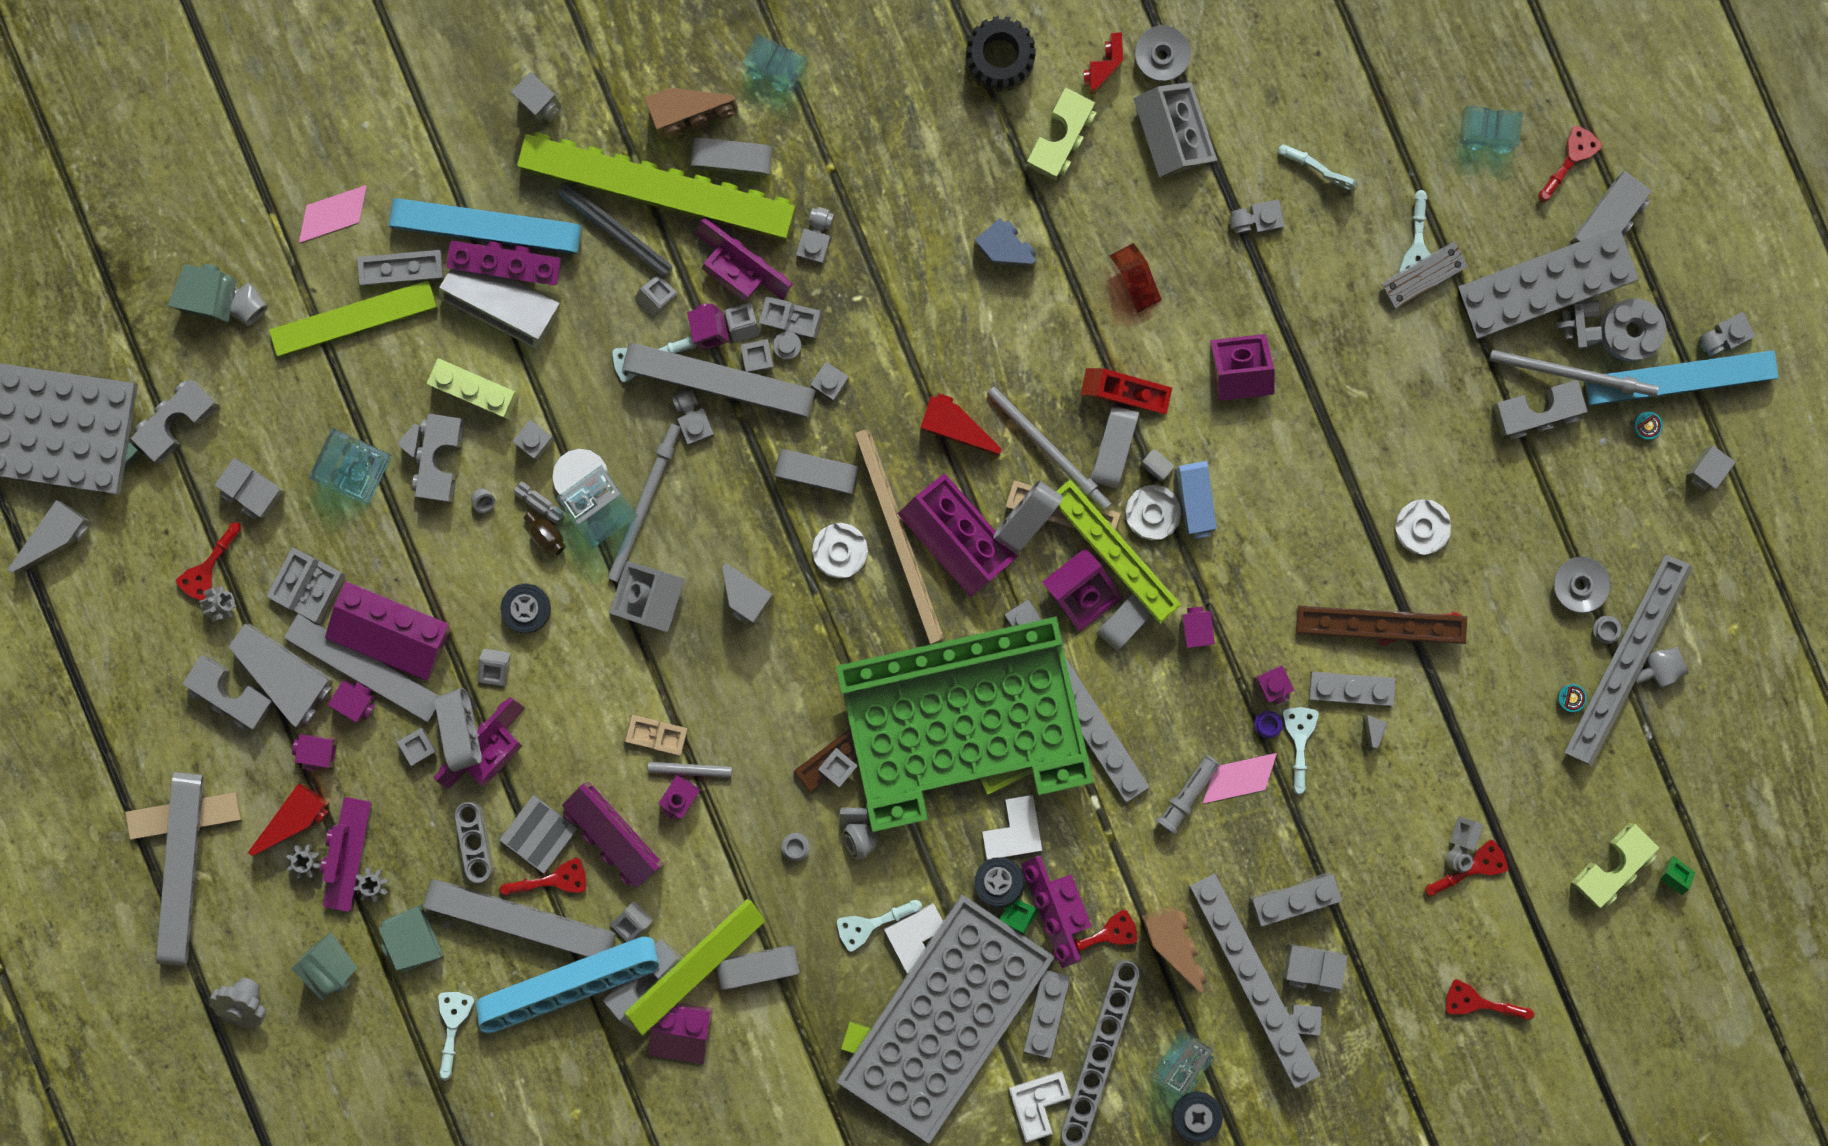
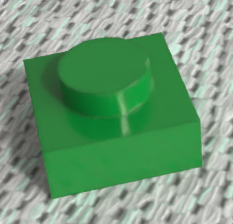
M1672 856L1666 862L1660 879L1670 888L1684 895L1690 889L1696 872Z
M1017 900L1014 904L1005 908L1000 920L1017 932L1026 935L1038 910Z

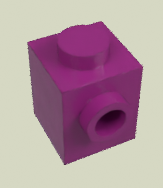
M705 303L698 305L695 310L687 312L693 343L705 351L729 342L723 312L715 305Z
M1203 606L1187 608V614L1181 615L1184 647L1214 645L1211 611L1204 612Z
M1278 665L1254 677L1264 701L1267 703L1273 701L1275 705L1290 699L1289 693L1294 691L1283 665Z
M342 681L328 705L353 721L362 722L363 719L368 720L376 707L373 705L376 698L370 695L372 690L359 682L353 685L348 681Z
M299 734V739L294 740L292 755L296 756L295 762L303 763L302 769L319 771V766L333 767L338 739Z
M676 775L658 803L663 807L661 812L673 820L676 817L684 818L701 792V789L680 775Z

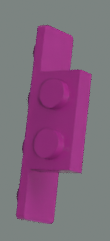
M706 218L700 221L695 234L715 249L704 262L702 270L745 302L761 284L782 300L785 299L792 287V283L784 274L775 271L761 257L747 250L740 241L731 238L723 232L716 223L710 222Z
M458 241L450 242L446 265L449 269L554 286L558 284L560 258L532 254L531 248L516 245L514 250L503 249L504 244L487 241V246Z
M512 697L502 702L497 707L496 712L478 727L477 735L482 756L481 763L453 772L448 764L445 763L434 776L435 781L449 789L468 771L479 784L485 786L523 746L506 728L522 713L525 707Z
M345 797L342 803L339 824L333 825V829L328 830L325 845L329 846L328 855L323 857L320 867V874H324L323 881L327 882L323 906L326 908L347 912L352 909L355 894L354 888L357 883L355 876L359 873L372 805L371 801Z
M1040 856L1022 863L1024 877L1029 884L1034 897V903L1040 912L1045 931L1049 935L1055 956L1061 968L1080 962L1081 959L1072 934L1090 928L1092 925L1072 874L1050 882Z

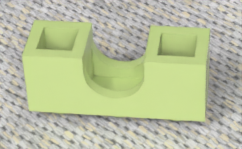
M1065 87L1053 110L1052 118L1060 121L1065 126L1066 136L1057 142H1050L1039 137L1026 166L1055 181L1059 174L1064 176L1071 164V161L1067 160L1071 150L1077 152L1084 139L1080 135L1084 125L1090 127L1097 112L1093 111L1095 102Z
M439 358L427 381V384L433 388L472 403L507 420L519 396L518 393Z
M1628 823L1610 842L1618 851L1620 857L1619 864L1613 871L1604 872L1596 864L1589 863L1571 881L1596 907L1609 906L1617 898L1616 892L1622 886L1627 887L1636 879L1637 875L1635 872L1642 865L1644 867L1648 866L1657 856L1655 852L1659 847L1636 824Z

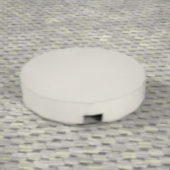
M576 449L568 451L559 458L554 466L552 478L555 489L562 497L600 468H603L609 476L607 465L600 456L590 450ZM599 479L591 487L589 486L588 489L592 492L603 483ZM583 485L565 499L571 500V503L576 500L575 504H587L585 498L579 497L584 494L583 490L580 491L582 488L585 492L588 490ZM606 487L593 494L594 498L598 499L601 497ZM587 492L586 496L590 500L592 496L589 492Z
M1159 485L1144 486L1135 491L1128 500L1125 510L1126 522L1132 532L1140 538L1151 541L1163 539L1172 534L1179 525L1181 517L1180 504L1175 494L1166 487Z
M1423 499L1412 501L1403 507L1396 517V537L1403 548L1411 553L1426 555L1437 552L1445 546L1451 534L1449 514L1443 506L1435 501Z
M836 523L825 527L814 539L812 552L814 561L822 572L830 577L840 579L850 577L860 571L866 562L868 549L866 540L859 530L849 524Z

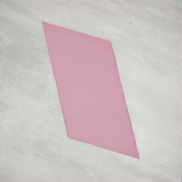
M367 185L306 205L299 243L359 223Z
M1277 753L1220 765L1210 779L1203 803L1265 790Z

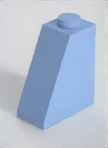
M1207 461L1179 466L1175 469L1186 534H1193L1194 539L1211 536L1210 531L1217 528Z

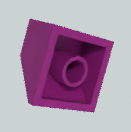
M1266 334L1210 340L1215 386L1219 401L1275 395V369Z
M1086 548L1042 581L1049 594L1079 632L1123 599L1101 564Z
M677 1003L651 1027L649 1056L704 1064L713 1008Z

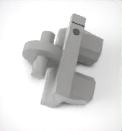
M1585 300L1574 304L1576 320L1572 321L1571 311H1563V322L1555 323L1556 329H1564L1565 339H1573V328H1577L1579 350L1588 349V345L1603 342L1601 326L1585 328V318L1600 316L1599 301Z

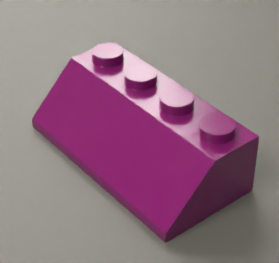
M945 473L916 495L897 513L970 597L976 594L1018 557L993 539L996 531Z
M345 581L334 604L325 639L429 681L451 633V629L446 622Z
M590 781L583 783L562 804L565 808V811L562 812L573 825L577 822L584 831L581 833L592 846L596 843L602 849L601 857L610 866L615 864L621 870L619 876L629 887L634 885L638 888L664 864Z

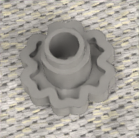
M240 978L238 982L234 983L233 987L221 986L219 990L214 989L209 998V1006L216 1010V1015L223 1018L226 1022L236 1023L242 1028L254 1029L256 1025L260 1026L266 1016V1009L259 1005L260 986L248 978Z

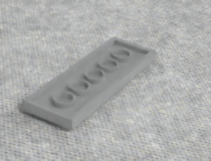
M1618 227L1458 287L1476 337L1481 339L1639 281L1621 229Z

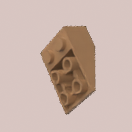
M669 88L645 97L661 139L666 137L667 140L683 135L682 131L693 128V130L704 128L709 125L708 121L719 118V120L728 119L735 115L734 111L739 110L735 96L728 94Z
M1170 906L1141 916L1150 944L1199 992H1203L1202 984L1207 982L1202 967L1199 964L1195 965L1193 959L1198 954L1193 940L1190 937H1186L1184 930L1189 929L1184 912L1182 913L1181 910L1178 911L1174 906Z

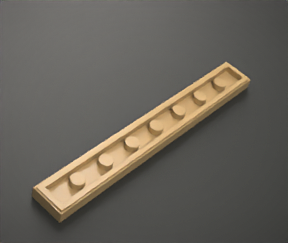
M869 430L859 431L855 435L929 642L932 644L944 640L903 521L897 514L899 510L871 432Z

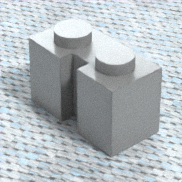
M531 72L511 91L518 103L542 125L546 121L548 123L551 122L560 112L558 108L561 104L555 94Z
M233 458L215 484L216 487L221 489L220 496L231 503L235 500L242 503L244 506L242 511L254 519L257 516L266 519L285 493L283 489L236 458Z
M1289 944L1283 977L1286 980H1290L1289 985L1306 988L1307 983L1318 985L1317 990L1334 993V988L1342 989L1348 956L1344 953Z

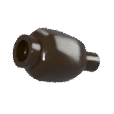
M532 511L524 516L523 519L530 526L531 538L544 553L556 557L565 550L566 545L563 543V535L550 521L543 518L538 519Z

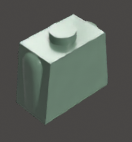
M184 264L168 306L183 313L229 322L236 279L220 272V268L210 264H203L202 268Z
M423 904L388 918L381 923L379 931L384 940L381 946L387 958L391 957L396 970L407 972L444 956Z
M330 932L313 945L291 969L323 1000L334 991L338 994L350 984L347 979L356 971L357 966Z

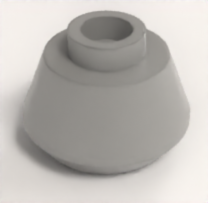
M848 824L843 831L845 846L854 859L864 860L876 848V843L878 842L876 831L872 832V827H869L867 824Z

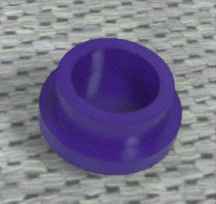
M1263 711L1255 718V731L1263 738H1274L1282 730V720L1273 711Z

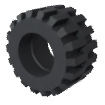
M996 16L991 21L987 19L982 21L981 26H976L973 29V33L967 41L966 65H968V71L971 76L975 77V82L979 85L981 83L984 84L988 90L996 88V92H1002V89L1007 88L1009 91L1014 89V86L1017 84L1020 86L1024 83V79L1029 77L1034 66L1036 55L1034 38L1030 37V31L1027 27L1023 28L1020 21H1010L1011 17L1005 16V19H999V16ZM996 40L1007 41L1017 51L1016 61L1006 68L993 67L984 58L985 47Z

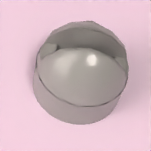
M479 488L473 492L471 503L477 512L486 513L494 507L495 498L487 489Z

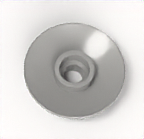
M1166 25L1155 26L1145 31L1139 38L1135 48V59L1139 69L1147 77L1157 81H1168L1180 76L1187 68L1191 56L1190 45L1184 34L1178 29ZM1164 51L1167 54V58L1160 60L1157 57V53Z
M1575 557L1563 563L1556 572L1554 591L1560 603L1569 610L1589 612L1600 607L1607 599L1610 591V578L1604 566L1595 559ZM1579 579L1584 582L1582 590H1578L1575 586L1576 581Z

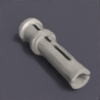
M1206 754L1181 792H1179L1177 797L1170 798V805L1163 815L1157 817L1155 821L1176 835L1178 832L1177 827L1186 815L1189 816L1191 814L1192 804L1221 764Z

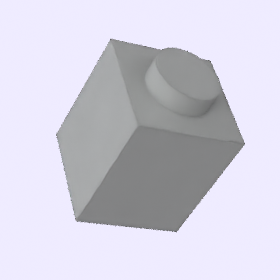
M529 420L513 439V442L538 461L556 439L535 422Z
M1715 446L1706 447L1687 475L1692 478L1691 483L1700 490L1717 489L1728 474L1735 461Z

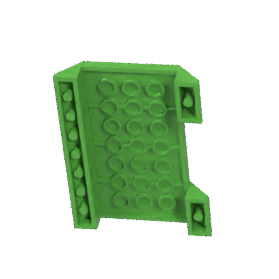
M1057 617L836 666L867 799L866 805L872 832L928 820L923 796L924 790L1032 767L1038 795L1094 783Z

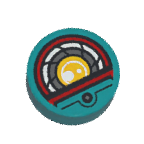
M1653 412L1641 413L1633 422V431L1642 440L1656 438L1660 435L1663 428L1661 418Z
M1568 684L1559 690L1557 701L1563 710L1577 712L1585 706L1587 695L1581 686Z

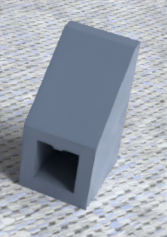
M1001 218L974 241V244L993 265L1032 267L1036 264V259L1034 258L1036 255L1035 250L1027 242L1022 244L1016 237L1018 234L1016 228L1009 221L1004 223Z

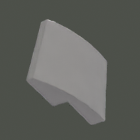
M292 547L266 597L321 624L346 574Z

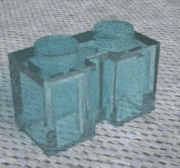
M758 33L743 61L747 75L759 81L763 77L772 82L771 86L783 93H786L787 90L794 93L808 65L807 57L789 48L786 49L778 45L777 42Z
M1467 106L1462 113L1459 144H1466V148L1472 150H1482L1484 146L1494 148V152L1510 153L1520 143L1523 112L1490 110V108Z

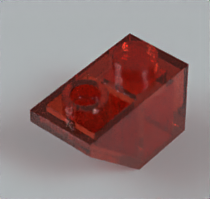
M1134 243L1109 255L1115 272L1137 313L1162 300L1147 260Z

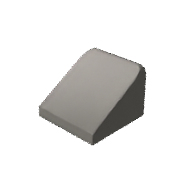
M658 274L640 288L635 299L654 317L678 293Z
M751 303L724 310L733 342H740L760 335Z
M413 424L398 442V445L415 459L418 448L421 447V426Z
M1155 449L1151 450L1141 462V466L1159 481H1163L1174 467L1170 461Z
M483 649L479 658L478 683L505 687L510 653Z
M1364 715L1368 746L1377 749L1387 727V722Z
M842 807L840 809V828L845 829L848 824L868 825V809Z
M634 901L610 926L626 942L636 939L653 922V919Z

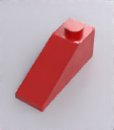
M1086 368L1080 395L1167 415L1173 387L1104 368Z
M938 393L937 397H930L920 430L998 456L1000 455L1002 448L958 404L953 403L954 398Z
M297 784L247 853L251 856L258 855L312 827L315 823L319 825L327 816L328 811L326 808L330 803L306 785Z

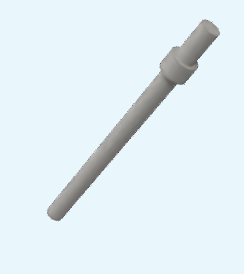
M1492 350L1490 361L1617 388L1626 394L1634 395L1635 392L1657 397L1659 386L1638 382L1637 378L1626 376L1624 379Z
M995 386L987 392V395L1080 487L1079 490L1086 498L1089 496L1103 511H1106L1112 503L1097 489L1098 485L1091 478L1087 479Z
M670 424L663 444L660 443L656 451L658 456L608 575V578L618 582L668 458L671 459L675 449L673 446L681 429L677 425Z

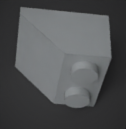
M626 561L609 613L668 632L685 579Z
M725 563L722 569L729 606L735 610L732 615L747 625L750 621L757 623L774 598V595Z

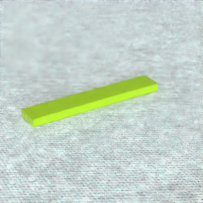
M428 280L269 329L276 355L281 357L438 308L431 283Z
M1071 479L1056 491L1063 496L1057 509L1159 624L1181 607L1178 600Z
M746 899L624 1012V1015L639 1034L644 1035L765 922V919L752 901Z

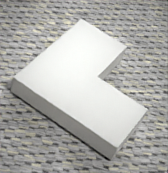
M1033 795L1005 799L1010 827L982 831L987 860L996 857L1042 851Z
M934 903L884 929L907 974L925 948L923 941L932 937L943 922Z
M1059 1071L1009 1087L1025 1141L1030 1142L1053 1134L1044 1107L1071 1099L1063 1072Z

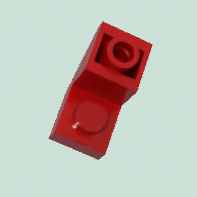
M1122 32L1111 33L1109 41H1105V58H1110V60L1090 61L1088 69L1084 70V86H1089V94H1095L1122 65Z

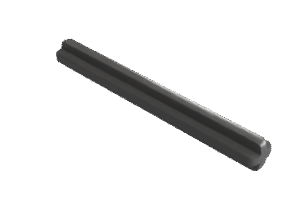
M565 183L560 188L558 193L563 199L660 276L665 278L671 272L673 267L669 262L572 185Z

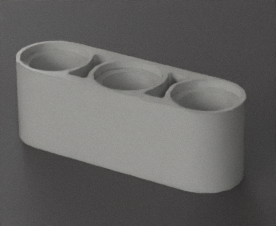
M693 138L690 167L709 171L769 176L773 147L764 144Z
M1112 404L1091 479L1096 484L1118 489L1137 423L1138 411Z
M780 449L774 477L852 494L859 467Z
M1037 481L1001 523L993 539L1014 554H1018L1057 509L1063 496L1042 481Z
M1131 594L1096 633L1117 652L1151 614Z
M460 688L437 696L435 698V707L444 754L449 768L456 772L481 763V750L468 693L464 688Z
M474 801L460 804L455 811L465 873L472 882L481 883L488 880L494 873V862L483 808L479 803ZM466 807H472L476 812V818L473 822H468L463 817V811ZM471 834L478 835L481 839V846L478 850L472 849L468 844ZM476 862H482L486 866L487 872L484 877H479L474 873L473 867Z
M794 945L726 958L716 967L721 990L800 973Z

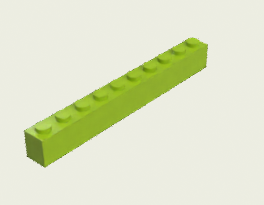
M534 132L533 136L525 135L517 164L520 171L700 219L706 218L711 222L788 242L796 212L795 206L791 205L792 201L789 199L775 197V200L764 198V193L749 189L748 193L737 190L738 186L722 182L721 186L711 184V179L704 176L695 175L694 179L685 177L684 172L678 169L668 168V171L657 169L658 165L648 161H641V164L630 162V157L617 153L614 154V157L603 155V150L591 146L584 150L577 148V143L561 139L560 143L550 140L549 135Z

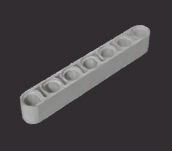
M634 343L628 344L622 367L623 371L802 417H809L816 391L808 387Z
M174 772L172 778L157 945V964L186 966L188 961L204 783L203 774Z
M435 879L430 880L423 904L424 908L588 957L612 948L616 933L603 928Z
M1122 959L1115 963L1061 1126V1136L1067 1146H1082L1089 1134L1139 979V970L1129 959ZM1123 966L1133 968V975L1128 980H1122L1118 976V971ZM1116 992L1124 994L1125 997L1124 1003L1118 1007L1112 1006L1109 1002L1111 995ZM1107 1019L1115 1021V1030L1112 1033L1102 1032L1101 1024ZM1098 1046H1103L1107 1049V1055L1102 1060H1096L1092 1057L1093 1050ZM1095 1073L1098 1075L1099 1081L1095 1086L1088 1087L1083 1083L1084 1077L1087 1074ZM1086 1100L1090 1103V1108L1086 1113L1076 1112L1075 1105L1078 1101ZM1078 1127L1082 1131L1081 1136L1077 1140L1068 1139L1066 1132L1069 1128Z

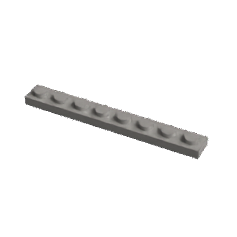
M1665 554L1564 752L1567 755L1590 766L1593 765L1693 569L1690 564Z
M1026 600L1005 614L1011 626L1041 620L1029 600ZM1066 659L1083 737L1124 801L1127 802L1148 789L1149 786Z
M1215 873L1191 885L1190 888L1294 1088L1317 1078L1320 1074Z

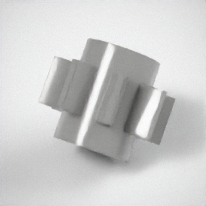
M223 586L215 589L210 588L203 592L206 598L199 601L203 615L212 618V622L232 617L230 610L236 607L232 593L225 591Z
M308 844L304 851L299 845L294 846L296 853L286 856V858L291 860V866L287 870L294 869L297 871L296 877L298 879L303 876L304 872L310 878L313 877L314 872L312 869L321 867V864L317 863V857L321 855V852H312V844ZM308 856L310 861L306 865L301 866L299 861L302 860V857Z
M368 867L365 869L366 876L360 874L355 876L360 882L359 886H356L354 890H360L363 893L361 900L372 896L373 902H376L379 898L378 893L388 894L384 886L390 879H384L381 876L383 869L372 873V869ZM370 878L378 883V886L374 887V892L372 888H367L366 886Z

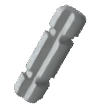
M520 482L513 493L522 500L525 499L528 505L542 515H547L546 518L551 522L557 524L563 517L564 512L557 506L553 507V503L535 490L531 491V487L524 482Z

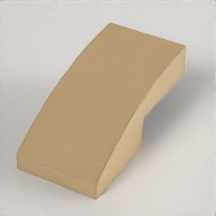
M630 714L624 741L681 755L688 728Z

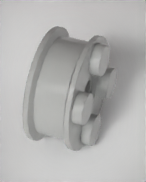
M1639 298L1627 299L1613 305L1605 312L1600 322L1603 341L1601 343L1611 356L1622 361H1637L1653 355L1663 344L1666 335V323L1661 311L1653 303ZM1629 323H1634L1638 328V334L1635 338L1627 333L1626 328Z

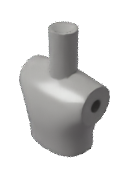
M247 282L240 289L235 286L230 315L249 327L266 312L268 306L260 297V293Z
M1678 647L1659 650L1649 654L1647 657L1649 668L1640 671L1636 682L1640 684L1654 678L1658 686L1663 688L1675 683L1679 678L1688 674L1689 671Z

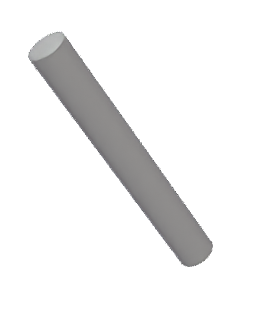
M648 762V773L732 778V767Z

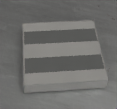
M533 795L500 838V841L542 873H545L579 828L537 796Z

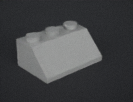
M1192 82L1158 86L1133 98L1159 177L1176 175L1217 161Z

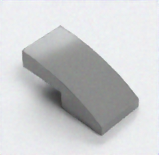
M766 296L759 324L817 339L823 312Z

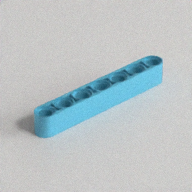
M398 198L392 199L388 225L390 228L483 242L491 241L503 243L504 245H516L568 254H578L582 229L581 225L569 222Z
M1775 351L1606 374L1624 379L1626 376L1637 378L1638 382L1659 386L1657 396L1779 379ZM1585 382L1588 406L1653 397L1635 392L1634 395L1622 393L1621 389Z
M640 937L478 999L475 1006L480 1031L484 1033L500 1031L655 972L659 968V961L654 940L650 937Z

